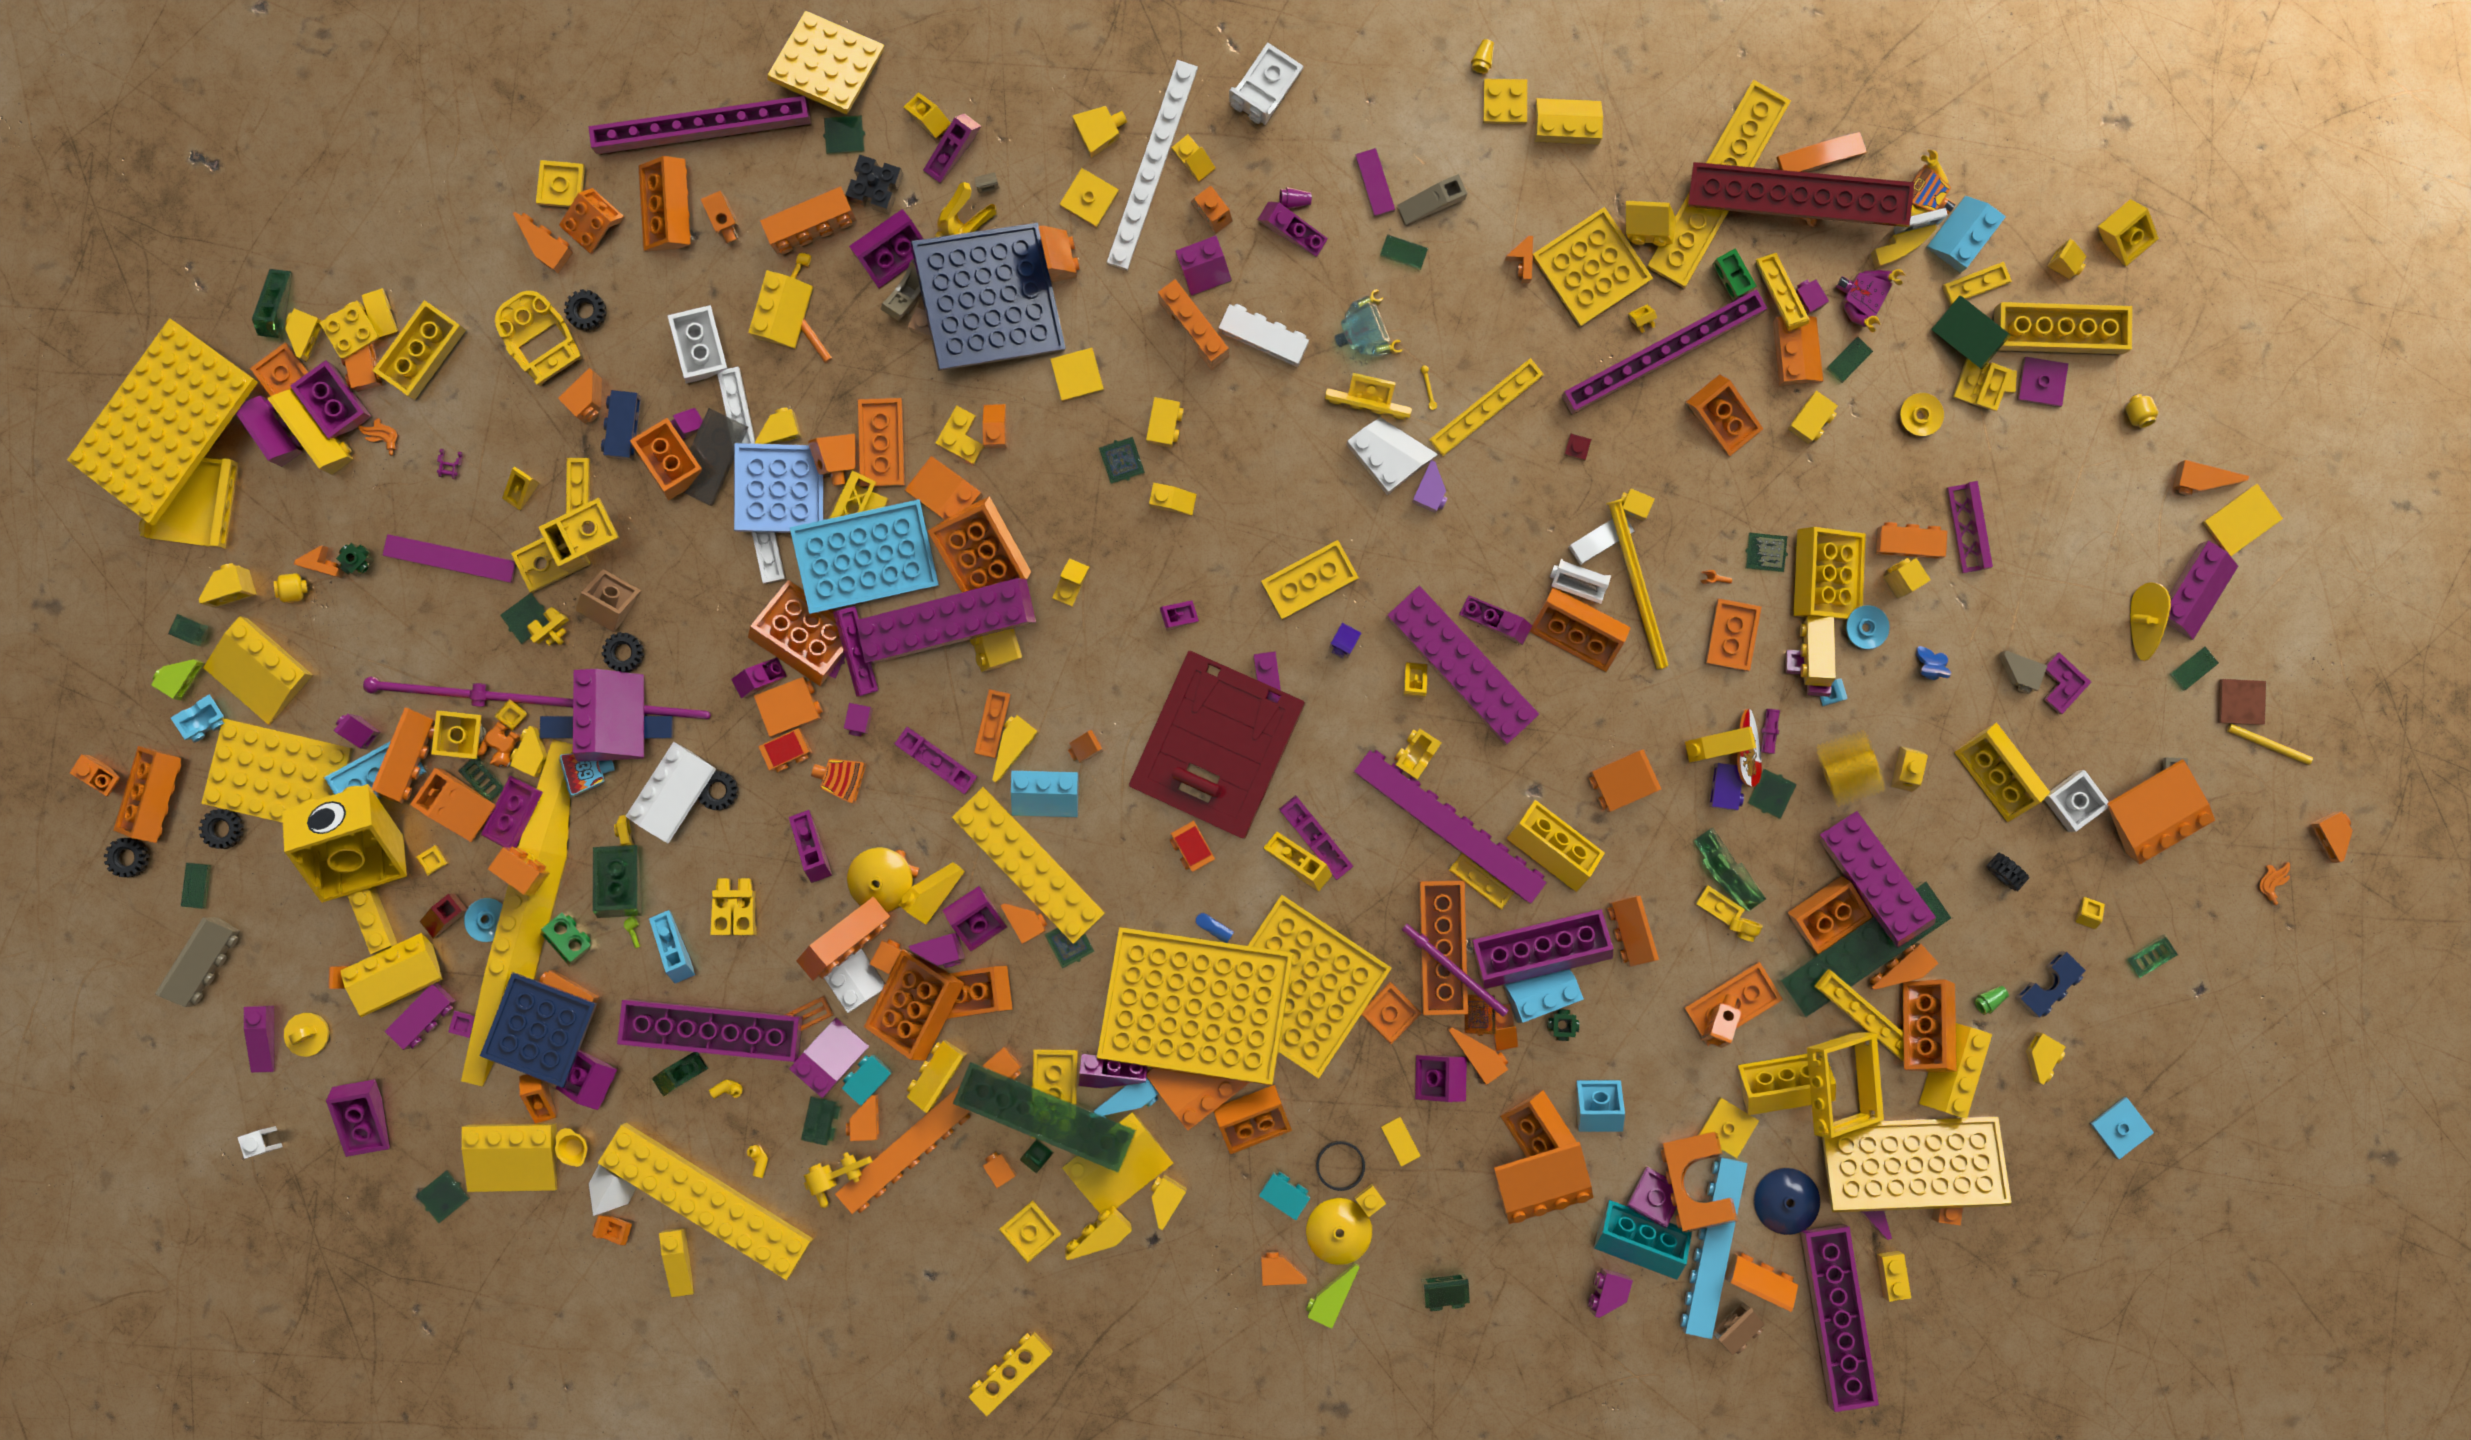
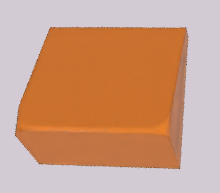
M331 966L329 968V989H345L340 970L349 966Z

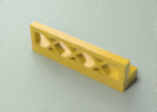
M851 471L829 519L840 517L843 510L845 515H848L845 506L848 501L853 499L857 500L859 506L856 513L862 512L876 481ZM858 479L870 484L866 493L857 495L855 485ZM853 491L855 497L849 498ZM864 496L862 502L860 503L859 497Z

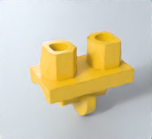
M550 607L543 614L549 621L546 626L543 627L538 620H534L527 626L532 635L530 639L538 645L545 639H547L545 642L549 646L555 641L559 645L564 643L561 637L567 632L562 626L569 619L554 607Z

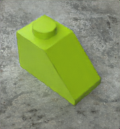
M193 659L163 666L154 674V681L151 685L172 699L181 700L204 663Z

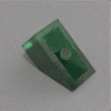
M693 1052L663 1069L652 1080L664 1097L708 1068L698 1052Z

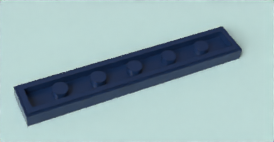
M540 716V738L573 739V716ZM644 716V739H673V716Z

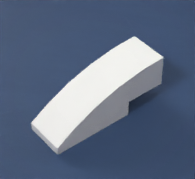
M1613 519L1569 546V549L1580 565L1619 542ZM1627 520L1628 527H1629L1630 534H1631V533L1634 532V529H1633V527L1631 526V524L1629 523V521Z

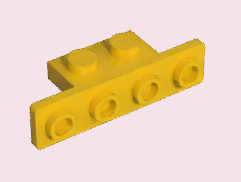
M1356 373L1352 375L1348 393L1327 389L1325 399H1328L1333 404L1346 403L1355 409H1371L1376 414H1384V412L1393 414L1392 416L1398 419L1410 418L1412 410L1410 407L1391 403L1395 382Z

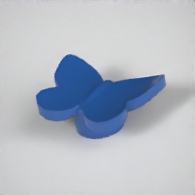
M1919 646L1917 648L1916 655L1924 663L1920 672L1922 675L1931 680H1937L1939 677L1950 678L1951 671L1946 668L1948 657L1944 653H1937L1935 655L1925 647Z

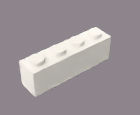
M1229 304L1219 326L1220 333L1298 368L1309 344L1305 334L1298 331L1292 333L1286 330L1287 327L1281 323L1275 322L1272 324L1266 321L1267 318L1261 314L1255 313L1252 315L1246 312L1247 309L1241 305L1235 304V306Z

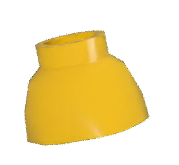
M561 1129L556 1135V1156L564 1164L575 1167L581 1166L585 1161L588 1150L586 1140L572 1129Z

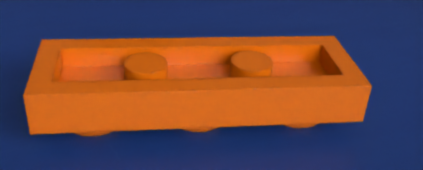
M989 689L974 751L975 754L992 758L997 757L1011 694Z

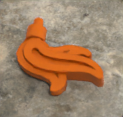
M379 418L375 419L374 427L358 426L364 435L369 436L365 437L367 441H385L386 450H389L390 456L393 455L395 442L398 437L397 432L393 428L381 424V419Z
M2289 862L2284 863V866L2278 870H2275L2272 865H2267V873L2259 883L2260 891L2274 905H2278L2276 900L2278 897L2274 892L2275 887L2285 884L2290 878L2289 875L2286 876L2290 870Z

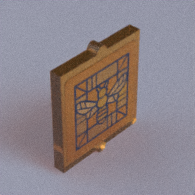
M1468 995L1465 1033L1477 1034L1478 1036L1496 1034L1495 1010L1478 995Z

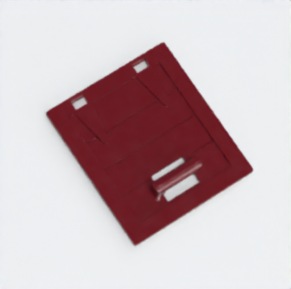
M1188 651L1130 780L1129 787L1245 839L1306 702L1193 651ZM1209 665L1220 669L1217 677L1207 673ZM1269 692L1280 696L1278 703L1267 699ZM1190 763L1220 776L1218 783H1213L1187 771ZM1181 783L1210 795L1209 803L1179 790Z

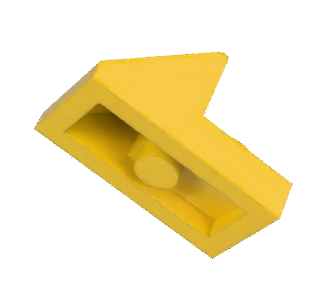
M1189 134L1171 147V150L1198 182L1216 169L1203 147L1199 148Z
M1069 558L1060 575V581L1052 599L1073 607L1090 567Z

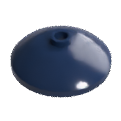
M1793 1168L1773 1170L1760 1180L1755 1189L1753 1201L1756 1215L1765 1227L1775 1233L1783 1235L1800 1233L1810 1227L1818 1216L1820 1210L1819 1190L1814 1181L1802 1171ZM1788 1199L1793 1200L1791 1207L1786 1205Z

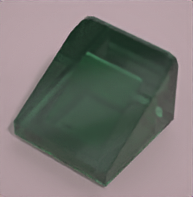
M1036 1139L1020 1158V1161L1032 1171L1038 1173L1052 1156L1053 1152Z

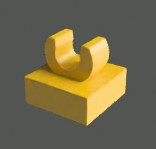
M1648 304L1628 313L1630 321L1642 333L1645 332L1643 325L1646 323L1652 328L1655 327L1653 320L1657 318L1655 310Z

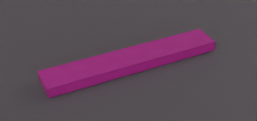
M387 534L383 550V556L508 583L513 582L516 563L512 560Z

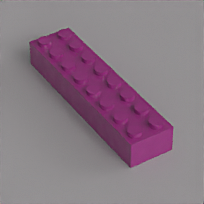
M1016 578L856 620L865 663H879L1036 623L1027 579Z
M1420 585L1386 616L1389 622L1504 745H1507L1539 715L1531 704Z
M624 999L621 1004L617 1044L795 1062L799 1056L803 1016Z
M1840 1224L1801 1231L1829 1408L1834 1412L1878 1406L1879 1402L1850 1227Z

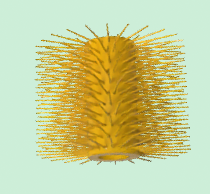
M1866 733L1861 739L1858 740L1857 738L1855 741L1853 739L1849 743L1852 739L1851 737L1845 745L1842 743L1841 747L1836 748L1838 740L1834 746L1831 747L1830 745L1827 748H1831V750L1824 751L1826 749L1824 748L1823 752L1819 753H1828L1819 757L1822 759L1821 764L1825 779L1830 787V792L1833 791L1832 795H1838L1833 797V799L1839 798L1835 802L1838 800L1840 802L1843 798L1845 800L1848 796L1849 798L1852 796L1854 798L1858 792H1860L1859 796L1862 791L1865 790L1866 792L1869 788L1871 790L1874 787L1871 791L1872 793L1882 782H1876L1882 778H1880V772H1878L1880 770L1879 763L1876 759L1877 756L1874 754V749L1872 751L1870 743L1863 745L1864 742L1869 741V738L1865 740L1867 736L1863 738Z

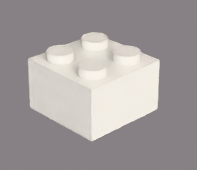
M2085 770L2073 773L2053 788L2044 799L2068 832L2078 831L2108 808V800Z

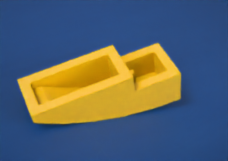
M1936 224L1895 234L1889 239L1890 245L1874 249L1871 252V257L1875 270L1889 266L1912 253L1937 229Z

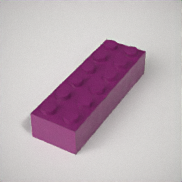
M1858 811L1820 834L1822 846L1847 880L1853 884L1860 898L1897 948L1935 924V915Z
M1602 909L1473 940V951L1484 989L1613 959L1614 951Z

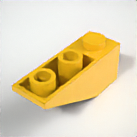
M1113 1205L1108 1210L1104 1209L1092 1225L1088 1224L1082 1230L1080 1237L1076 1240L1072 1239L1066 1245L1065 1258L1071 1260L1116 1246L1132 1231L1131 1223Z

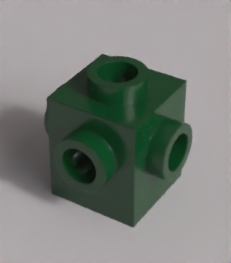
M354 543L343 546L339 551L340 555L336 558L341 563L339 567L346 574L349 575L351 573L357 576L364 574L374 562L369 556L370 551L362 544L358 546Z
M1558 1009L1557 1013H1551V1018L1547 1019V1031H1551V1036H1556L1557 1041H1569V1037H1576V1032H1579V1019H1576L1575 1014H1570V1010ZM1563 1020L1566 1026L1560 1029L1558 1023Z

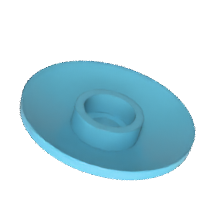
M1871 605L1856 608L1849 615L1846 623L1849 639L1854 645L1863 649H1873L1883 644L1888 637L1890 629L1886 614L1881 609ZM1863 624L1868 625V631H1863Z
M482 898L472 903L464 917V926L467 933L473 939L480 942L493 941L503 904L492 898ZM483 915L487 916V921L485 923L481 922V917Z

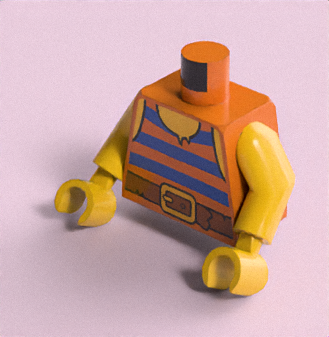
M1928 149L1929 157L1921 156V160L1928 164H1925L1919 170L1912 181L1915 182L1911 216L1946 208L1949 215L1956 205L1946 198L1951 187L1938 162V153Z

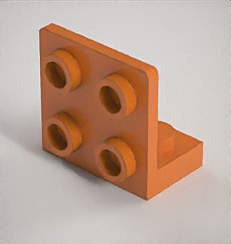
M591 188L577 194L559 226L584 249L592 253L608 228L621 223L625 216Z

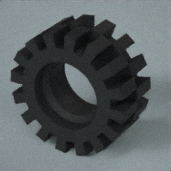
M581 289L580 292H573L574 295L572 297L569 295V301H565L564 304L566 306L564 313L566 314V319L575 328L582 331H587L588 329L593 331L594 327L599 328L601 326L600 322L604 323L605 319L603 317L607 314L605 311L606 305L596 293H593L591 290L585 291ZM585 302L592 304V315L588 318L579 317L577 313L579 305Z
M617 632V634L610 635L611 638H607L605 640L606 644L602 646V649H604L601 652L604 657L603 661L609 668L619 672H632L633 669H637L638 664H641L643 661L641 660L642 656L644 657L642 650L644 647L641 645V641L629 633ZM621 644H626L631 649V655L625 661H619L615 656V650Z
M716 770L698 797L700 803L712 810L728 809L730 805L735 803L734 800L738 797L737 791H739V788L736 785V780L730 774ZM715 782H721L726 788L725 795L720 799L712 798L709 793L710 786Z
M211 810L210 813L204 815L205 819L200 821L202 823V827L199 826L198 829L202 831L199 834L200 838H204L203 842L209 844L208 846L211 848L228 849L236 845L235 842L241 840L239 836L244 833L241 831V828H244V825L240 824L242 819L230 810ZM221 820L225 821L229 826L228 834L222 838L217 837L214 833V825Z
M118 838L117 841L110 843L111 847L107 846L105 849L108 853L104 854V857L107 858L104 864L109 866L107 870L113 872L112 874L115 876L127 878L140 875L139 872L146 870L144 866L149 864L146 861V858H150V854H146L148 848L143 847L144 843L138 841V839ZM125 849L131 850L134 854V861L129 866L122 865L119 860L120 853Z
M2000 852L1986 866L1993 876L1997 877L2005 886L2017 892L2030 878L2016 862Z

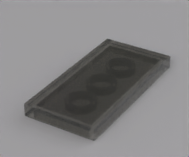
M708 408L690 448V452L702 468V471L683 493L713 506L733 463L734 444L742 443L749 428L748 426Z

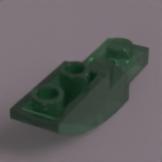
M1714 828L1707 830L1694 840L1705 857L1702 860L1720 885L1741 906L1751 911L1766 900V897L1743 863L1738 864Z

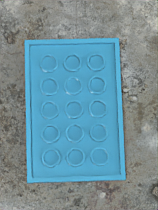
M920 499L789 527L809 614L939 585Z

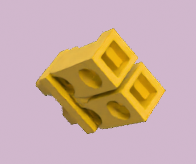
M718 878L716 890H712L710 935H757L755 926L756 891L752 890L751 879H738V890H730L731 879Z

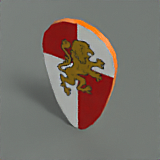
M1745 709L1739 729L1752 726L1756 748L1733 754L1737 755L1738 772L1741 780L1746 786L1754 787L1761 778V752L1753 713L1750 709Z

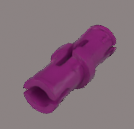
M1766 709L1764 728H1762L1761 732L1763 733L1761 753L1775 754L1776 739L1780 731L1778 730L1780 710Z

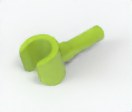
M631 916L624 921V928L629 932L634 948H638L640 945L634 928L638 927L639 923L634 916Z

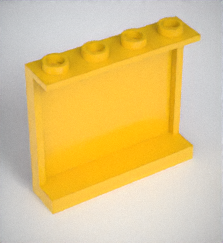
M203 458L155 526L149 524L144 519L140 520L138 527L140 536L153 540L226 549L238 462L230 459Z

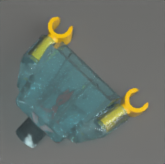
M1373 290L1370 297L1365 296L1350 305L1345 313V319L1341 321L1344 332L1335 335V341L1339 347L1349 344L1352 350H1358L1360 354L1379 356L1389 354L1390 352L1398 354L1403 350L1394 349V344L1400 343V340H1395L1390 345L1388 344L1390 338L1377 308V305L1381 304L1383 297L1380 299L1373 297L1379 293V290Z

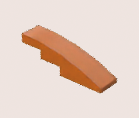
M1858 132L1780 155L1776 159L1780 170L1810 172L1818 170L1823 166L1840 163L1845 159L1862 156L1867 151L1861 134Z

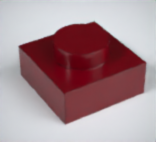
M1570 433L1564 455L1585 461L1592 439Z

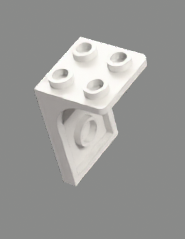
M1267 42L1236 88L1231 87L1229 90L1230 105L1239 112L1243 110L1249 114L1248 117L1255 123L1259 124L1261 122L1266 125L1304 66Z

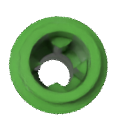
M2000 986L1978 995L1974 1003L1983 1015L1991 1014L2009 997V993L2005 987Z

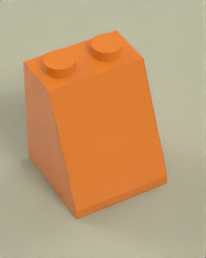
M1644 749L1589 772L1591 775L1589 782L1594 790H1598L1600 795L1598 802L1603 810L1606 809L1607 812L1662 790Z

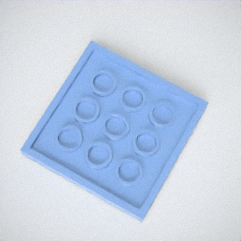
M734 444V531L791 533L789 527L823 520V475H819L809 445Z

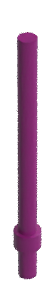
M1408 924L1402 928V931L1414 941L1413 944L1419 949L1423 948L1502 1017L1507 1014L1508 1009L1429 943V939L1425 935L1419 934Z

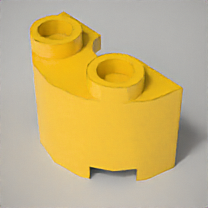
M1420 728L1418 731L1413 729L1407 738V741L1410 743L1405 750L1401 748L1394 758L1397 760L1396 766L1416 779L1420 777L1442 743Z

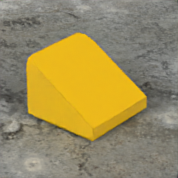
M2084 897L2076 916V923L2096 929L2102 923L2105 904Z

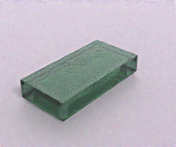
M1387 234L1380 256L1421 270L1428 248Z
M1857 336L1826 369L1843 383L1873 350Z
M2204 646L2173 670L2170 676L2185 691L2218 665L2219 662Z
M186 863L181 907L205 909L210 865Z

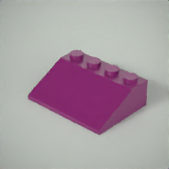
M602 669L574 670L573 754L577 762L644 759L643 674Z

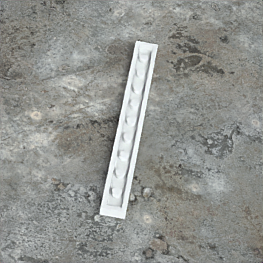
M1180 60L1176 62L1107 260L1109 265L1128 271L1198 66Z
M740 368L726 369L718 373V379L733 448L735 443L755 444V436ZM752 532L763 584L785 580L776 533Z

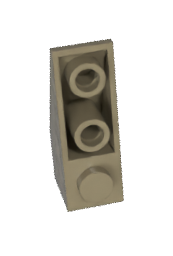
M1459 174L1429 187L1397 206L1405 225H1408L1464 201L1467 197V192Z

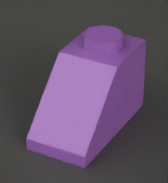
M1431 460L1412 503L1436 513L1438 508L1443 509L1447 497H1444L1446 489L1436 462Z

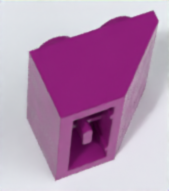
M1601 1268L1600 1273L1597 1272L1594 1279L1595 1293L1591 1294L1588 1300L1590 1312L1595 1317L1600 1318L1627 1303L1633 1280L1625 1274Z

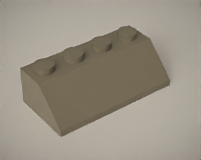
M203 917L155 994L183 1007L197 1005L203 996L201 992L205 986H209L215 977L213 973L217 967H221L227 958L225 954L229 948H233L237 943V935L240 931L218 917Z

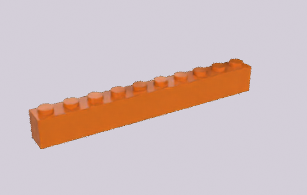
M1003 1047L861 1171L862 1175L858 1177L860 1181L854 1183L853 1179L850 1180L835 1195L851 1214L856 1211L860 1214L870 1205L867 1202L870 1198L874 1196L877 1199L886 1191L885 1185L890 1181L893 1184L904 1176L901 1172L906 1167L911 1170L919 1163L918 1157L923 1152L928 1155L937 1147L935 1142L939 1138L945 1140L954 1132L951 1129L954 1125L959 1123L961 1126L970 1118L969 1112L974 1108L978 1111L988 1103L985 1098L991 1093L993 1096H996L1004 1089L1002 1084L1007 1079L1012 1082L1021 1074L1019 1069L1022 1065L1006 1047Z

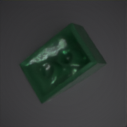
M638 845L593 847V913L597 918L642 916Z

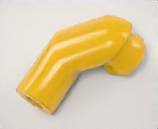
M750 1146L747 1149V1155L755 1162L752 1175L763 1178L768 1157L760 1146Z

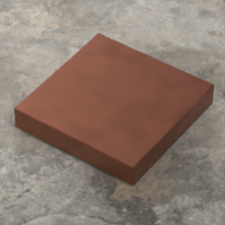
M2220 679L2219 723L2265 725L2266 681Z

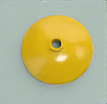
M876 847L863 851L852 861L847 873V885L851 896L860 906L874 897L886 912H890L900 907L899 903L903 895L913 885V877L908 863L900 854L888 848ZM873 880H877L880 886H874Z
M1331 1198L1320 1203L1311 1212L1306 1224V1238L1309 1247L1318 1258L1329 1264L1345 1265L1359 1259L1368 1249L1372 1239V1224L1370 1218L1358 1203L1346 1198ZM1342 1229L1344 1231L1343 1236H1336V1230Z

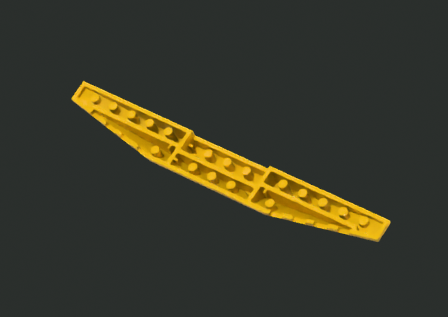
M552 739L537 789L543 793L521 836L518 846L528 853L527 857L534 861L536 859L546 866L545 870L550 874L535 895H523L508 884L483 977L462 1073V1082L483 1087L495 1062L481 1057L480 1054L512 972L535 980L545 938L540 934L541 929L551 920L568 855L567 840L569 838L570 796L559 757L562 754L573 753V744Z

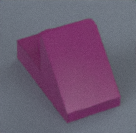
M696 408L673 415L674 419L670 421L683 441L707 427Z

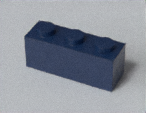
M611 390L610 396H607L606 408L609 411L603 425L604 430H606V436L601 442V451L604 452L603 455L607 458L634 461L635 450L630 440L637 436L641 396L638 393Z

